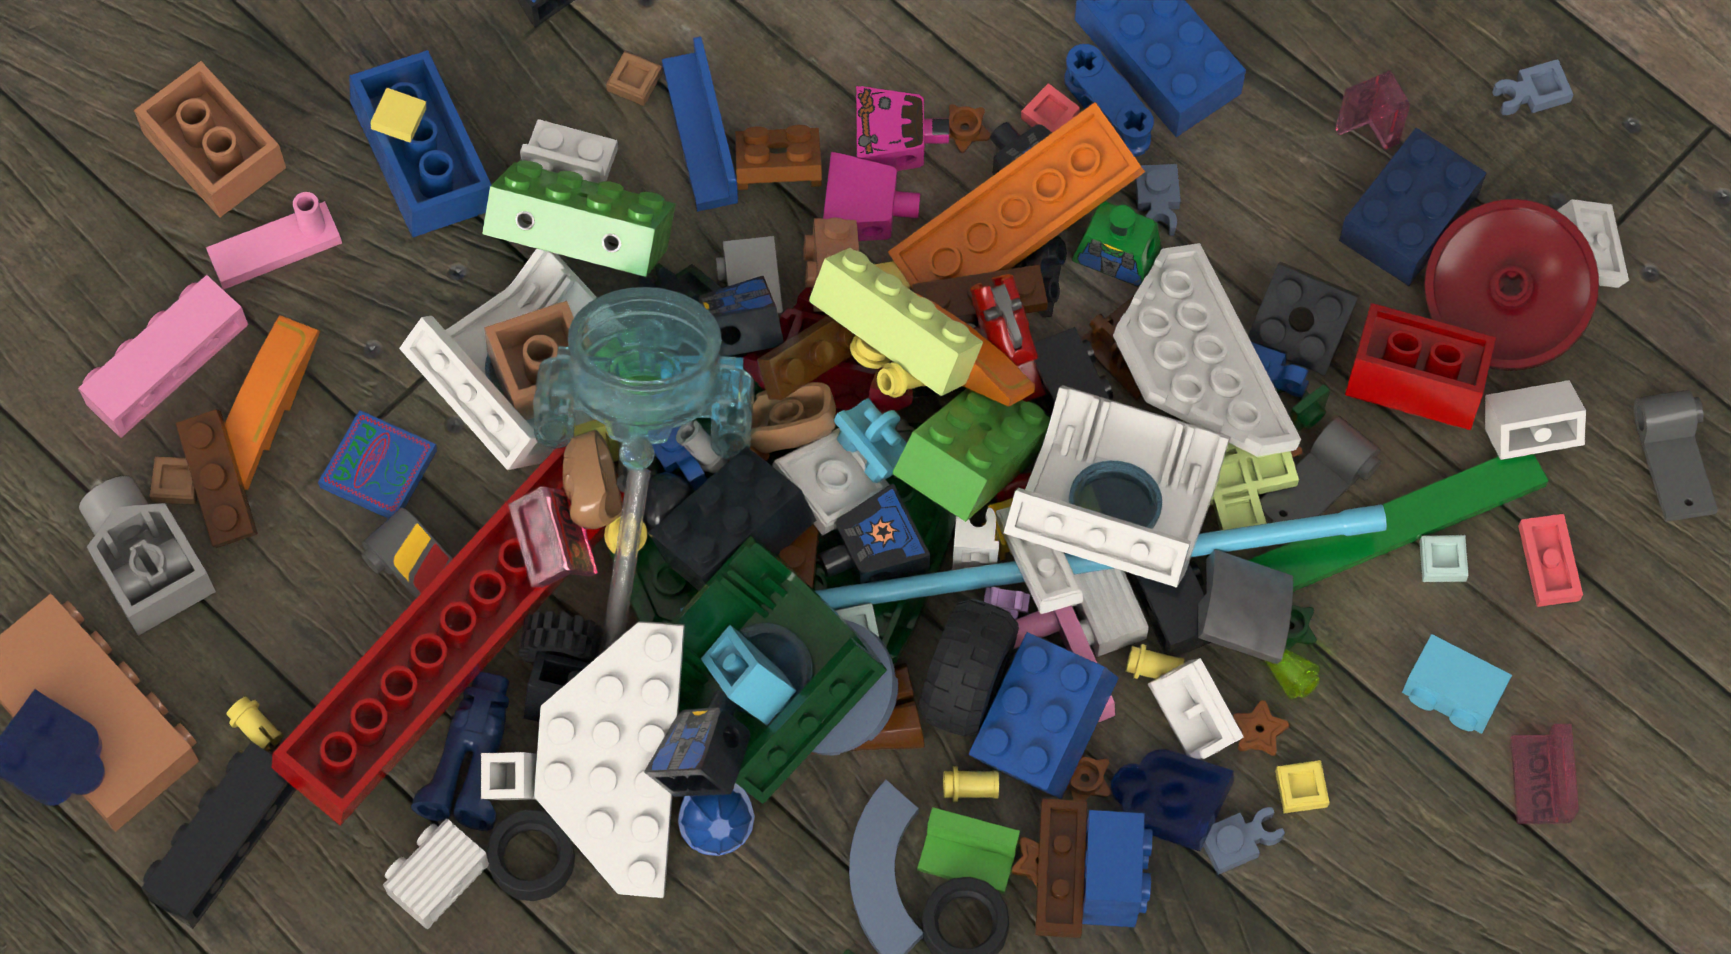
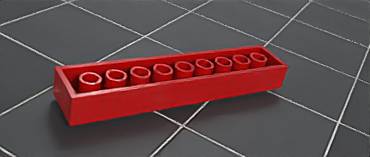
M569 434L273 752L271 768L338 825L341 826L515 635L523 626L524 618L528 614L533 615L575 569L574 562L573 564L570 562L550 492L552 491L553 495L555 492L567 497L569 506L566 508L570 511L572 503L563 488L564 452L572 438ZM620 491L623 512H626L631 506L633 495ZM554 496L559 513V507L564 505L559 497ZM563 510V516L567 520H570L568 512ZM559 513L561 523L576 528V531L566 528L567 532L564 531V534L568 533L579 538V541L567 537L565 534L567 544L569 540H574L582 549L583 556L580 558L579 548L572 544L575 556L569 548L571 558L573 556L583 560L604 537L606 526L598 529H585L574 522L572 524L566 523Z

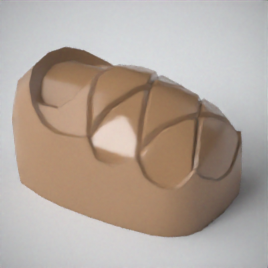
M811 382L782 400H769L766 391L757 393L744 426L749 444L754 449L767 454L777 450L802 447L831 434L836 426L834 423L836 404L829 386L820 382Z
M597 430L571 438V441L566 446L565 458L563 459V488L572 503L570 517L572 522L585 529H598L612 523L624 514L613 459L606 441Z

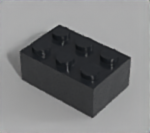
M746 446L648 533L665 563L700 591L750 535L773 554H779L781 550L789 546L817 520L802 490Z

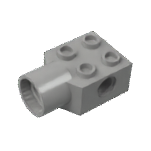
M120 476L107 480L93 488L81 500L79 510L95 535L88 544L87 549L138 636L216 592L206 570L166 504H148L132 477Z

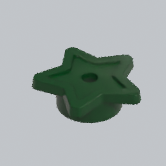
M1292 605L1290 623L1294 625V629H1289L1283 654H1286L1296 643L1314 644L1317 641L1309 627L1314 608H1301Z

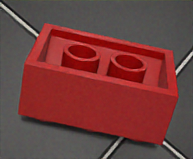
M1371 303L1345 395L1471 430L1483 396L1496 337Z

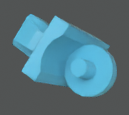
M868 398L850 410H843L837 413L834 423L840 428L837 441L846 451L853 453L859 451L867 460L864 465V472L873 483H879L893 475L892 472L907 443L895 430V427L900 422V416L895 410L882 414Z

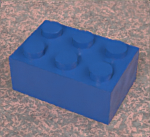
M1026 632L970 749L969 755L983 764L1058 799H1062L1119 677L1100 664Z

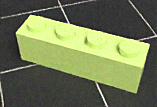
M848 248L824 259L809 302L891 361L898 363L905 371L940 396L967 383L983 341L973 335L964 324L952 320L939 311L934 303L918 296L905 287L899 278L881 270L870 262L868 257L862 252Z

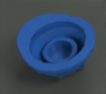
M735 783L731 794L684 796L680 805L678 824L681 836L691 848L705 855L720 856L735 851L745 843L752 832L755 816L747 792Z

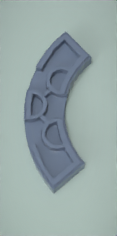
M886 779L872 795L857 823L850 851V889L860 925L878 954H908L924 937V932L914 923L902 904L895 879V860L900 841L912 820L918 815L919 808Z

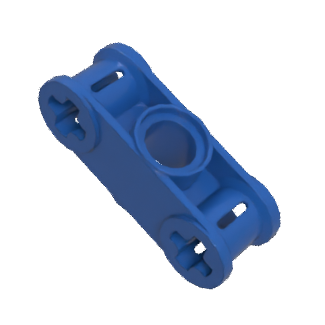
M1090 44L1074 46L1066 57L1067 70L1064 75V81L1067 89L1078 100L1084 110L1096 102L1134 157L1144 154L1151 144V131L1154 126L1152 113L1136 96L1127 80L1117 73L1098 48Z

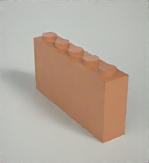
M50 593L0 634V704L116 832L199 762L192 749L197 742L181 723L173 727L164 718L169 711L154 693L150 692L146 697L136 687L141 682L140 679L124 661L117 666L111 660L108 654L113 650L97 631L89 635L80 626L85 620L78 610L68 600L61 605Z

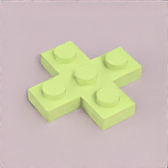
M1228 443L1219 474L1220 477L1210 505L1214 507L1220 530L1267 524L1258 495L1298 485L1299 478L1291 451L1257 457Z

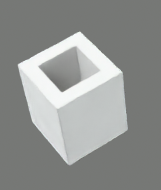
M526 752L481 753V799L501 801L537 800L534 797L537 754Z

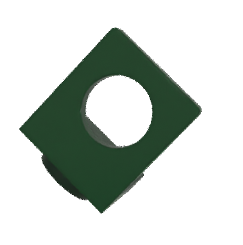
M1325 383L1311 394L1306 390L1303 397H1299L1300 402L1288 413L1297 432L1304 427L1307 429L1312 428L1325 416V407L1330 393V389ZM1274 387L1278 395L1282 392H1286Z

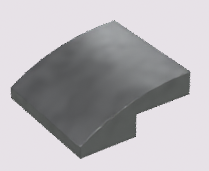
M1215 549L1206 559L1207 594L1198 603V638L1278 664L1282 660L1289 631L1293 599V576Z

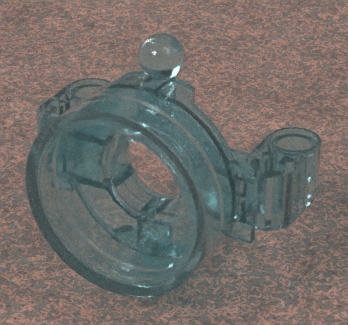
M637 287L621 289L602 295L584 306L576 314L570 325L568 347L558 346L557 357L548 358L539 365L533 399L534 435L536 440L545 447L556 449L567 446L571 438L574 437L577 410H583L593 419L605 424L611 439L623 442L619 449L621 463L626 468L636 472L644 470L651 465L655 456L652 444L665 443L670 436L672 428L687 424L698 417L711 418L712 450L716 455L731 460L746 446L751 447L754 380L748 372L735 368L736 357L721 356V332L714 316L702 304L681 293L661 288ZM647 375L661 378V380L637 381L628 379L633 376Z

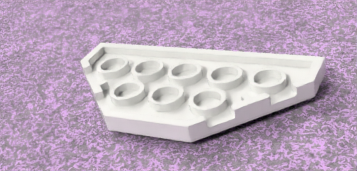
M1201 244L1163 248L1149 274L1146 275L1134 295L1126 313L1121 317L1113 334L1145 402L1191 425L1230 436V444L1257 457L1296 450L1301 438Z
M639 621L540 707L534 797L617 894L658 898H664L672 794L644 772L678 715L684 624Z

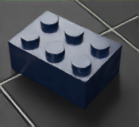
M1415 128L1345 217L1339 241L1407 286H1410L1427 264L1431 252L1443 232L1456 219L1465 214L1477 199L1487 172L1420 129Z

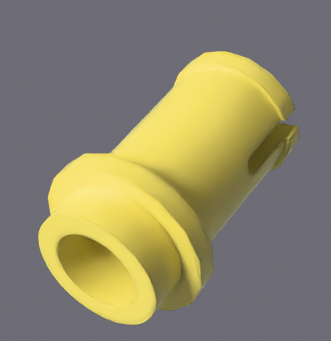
M894 362L885 364L877 375V384L880 391L894 398L902 396L906 390L926 386L905 371L898 363Z
M1141 644L1140 648L1131 647L1125 671L1133 673V678L1138 679L1139 675L1157 679L1183 664L1184 658L1146 650V645Z
M243 697L228 710L227 716L231 719L229 724L233 728L239 727L254 744L269 752L271 750L269 744L271 743L275 747L283 738V734L258 710L259 703L256 700L250 701L248 697Z
M953 766L952 771L943 772L944 798H952L953 802H958V798L998 799V770L958 771V766Z

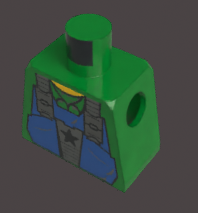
M1104 201L1096 208L1075 250L1072 261L1140 287L1162 250L1158 224L1150 218L1135 213L1129 206H1116Z

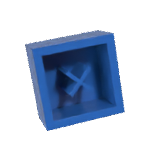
M1089 810L1086 824L1082 924L1135 927L1138 914L1146 913L1147 901L1150 900L1151 873H1143V869H1148L1149 856H1151L1152 829L1144 828L1145 813Z

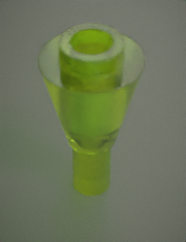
M1286 648L1282 660L1278 664L1265 661L1289 699H1294L1298 696L1305 698L1319 684L1320 678L1318 674L1320 666Z

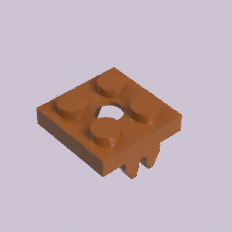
M792 125L786 129L768 130L764 127L755 126L744 131H735L738 190H748L749 183L811 181V187L822 186L819 128H810L806 125ZM787 148V152L774 154L770 153L769 149Z

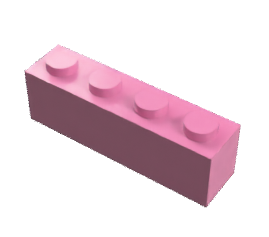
M208 275L198 283L195 282L188 285L180 294L179 300L166 311L163 310L155 314L149 321L147 328L137 337L123 342L117 349L115 356L104 366L97 367L87 374L83 384L78 388L86 405L122 438L248 326L243 309Z

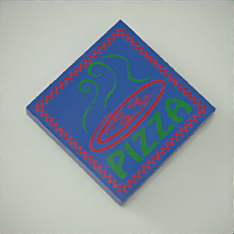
M359 410L319 479L318 484L321 489L389 518L401 507L405 509L436 454L437 446L426 439Z

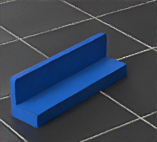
M701 36L693 38L694 53L662 59L663 72L697 212L738 203L736 175Z

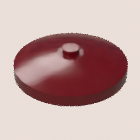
M1520 199L1489 202L1461 215L1438 239L1428 260L1425 275V295L1432 320L1496 337L1489 368L1505 371L1532 369L1549 363L1568 351L1581 338L1589 326L1596 309L1599 294V274L1596 259L1583 233L1572 221L1557 210L1538 202Z

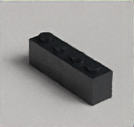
M253 742L248 745L244 752L240 750L235 753L226 767V776L217 788L213 786L206 791L200 800L199 812L190 824L184 823L179 827L172 838L171 849L162 860L158 859L151 864L143 878L144 885L141 888L148 899L192 929L297 790L271 768L273 755Z

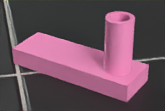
M302 192L293 200L295 213L206 247L223 290L342 244L339 232L325 201L319 203L313 193Z
M1072 605L1043 614L1036 611L1016 619L1019 624V630L1014 649L1020 647L1026 632L1043 638L1059 631L1068 651L1097 663ZM1112 695L1098 722L1115 716V702Z

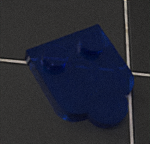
M34 689L0 735V778L44 805L60 804L66 801L72 793L76 795L89 794L101 785L105 776V767L99 757L102 751L101 737L92 724Z
M1159 749L1148 753L1140 764H1127L1121 767L1112 778L1111 792L1114 799L1122 805L1123 812L1145 813L1144 828L1152 829V836L1201 851L1233 785L1234 771L1171 750Z

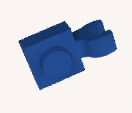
M1251 342L1273 386L1293 396L1303 397L1309 381L1305 380L1308 370L1297 365L1285 366L1286 354Z
M679 412L643 435L664 470L671 473L679 468L686 480L696 491L707 481V478L697 460L684 446L676 441L678 430L687 423L682 413Z

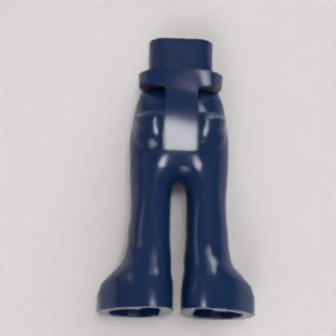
M480 672L473 680L472 686L465 688L463 692L464 698L459 703L450 723L444 750L436 772L430 783L419 789L413 798L411 809L416 814L435 821L449 819L453 806L454 791L456 790L464 756L467 752L472 751V760L462 790L456 801L454 817L460 824L479 831L493 829L496 811L489 799H481V753H498L501 746L506 722V708L509 705V698L505 696L510 682L507 678Z

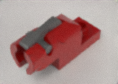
M1011 274L991 278L994 285L992 289L989 285L983 286L982 283H978L970 289L973 296V306L980 324L975 327V330L1002 351L1035 384L1034 393L1022 399L1027 402L1045 395L1034 362L1035 359H1038V354L1014 277Z

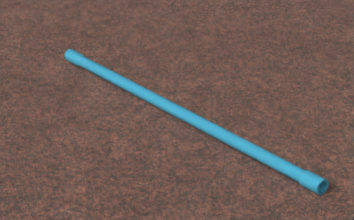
M1380 504L1346 509L1335 514L1200 533L1191 557L1209 555L1215 549L1229 552L1337 535L1352 536L1386 531V515L1383 505ZM1065 553V557L1074 575L1115 569ZM1016 561L815 590V592L834 610L867 603H872L873 605L1025 582Z

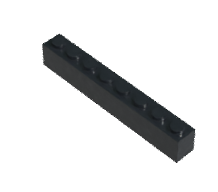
M1075 327L1034 342L1038 354V359H1035L1034 362L1045 391V395L1042 398L1051 415L1059 388L1062 385L1109 400L1113 399V392L1105 375L1099 377L1093 365L1096 362V358L1090 342L1087 339L1081 340ZM1104 475L1089 480L1102 514L1147 528L1153 522L1156 515L1155 503L1149 492L1138 482L1118 475ZM1195 561L1189 562L1185 575L1177 587L1126 572L1164 654L1177 657L1212 643L1198 638V603L1205 595L1200 587L1204 584L1203 577Z

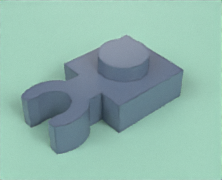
M1558 59L1519 70L1517 75L1518 82L1510 79L1501 80L1494 85L1492 91L1494 96L1507 94L1513 99L1502 103L1500 109L1502 115L1514 114L1522 104L1528 103L1531 113L1569 103L1573 97V92Z
M1177 164L1141 165L1145 173L1135 179L1137 211L1150 210L1146 217L1155 222L1162 221L1166 223L1169 236H1174L1177 217L1171 209H1179L1181 202Z
M1272 807L1259 810L1255 814L1253 821L1247 824L1241 813H1238L1199 830L1198 836L1217 875L1258 858L1260 851L1256 844L1261 843L1270 846L1279 843L1283 839L1285 834L1283 828L1275 832H1267L1262 827V822L1273 818L1275 812Z

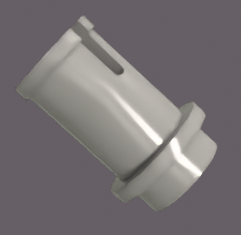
M688 421L680 427L676 435V441L690 452L703 471L716 473L728 462L727 447L721 441H714L697 421Z

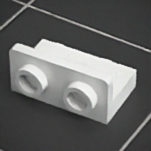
M538 119L529 144L522 145L520 155L521 160L537 162L542 165L544 170L556 173L560 171L576 172L583 176V180L599 184L600 182L607 181L618 150V142L611 138Z
M1572 199L1559 208L1557 211L1572 221L1589 242L1597 263L1599 286L1619 288L1628 282L1629 278L1612 205Z

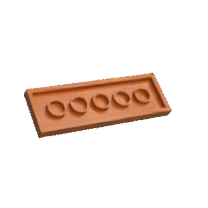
M1095 102L889 250L888 254L911 288L916 283L1008 270L1141 176L1145 171Z

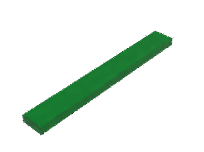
M1534 454L1502 460L1498 456L1382 504L1386 515V531L1352 536L1337 535L1291 542L1248 561L1292 575L1294 592L1417 541L1421 536H1429L1544 488L1548 483V479Z

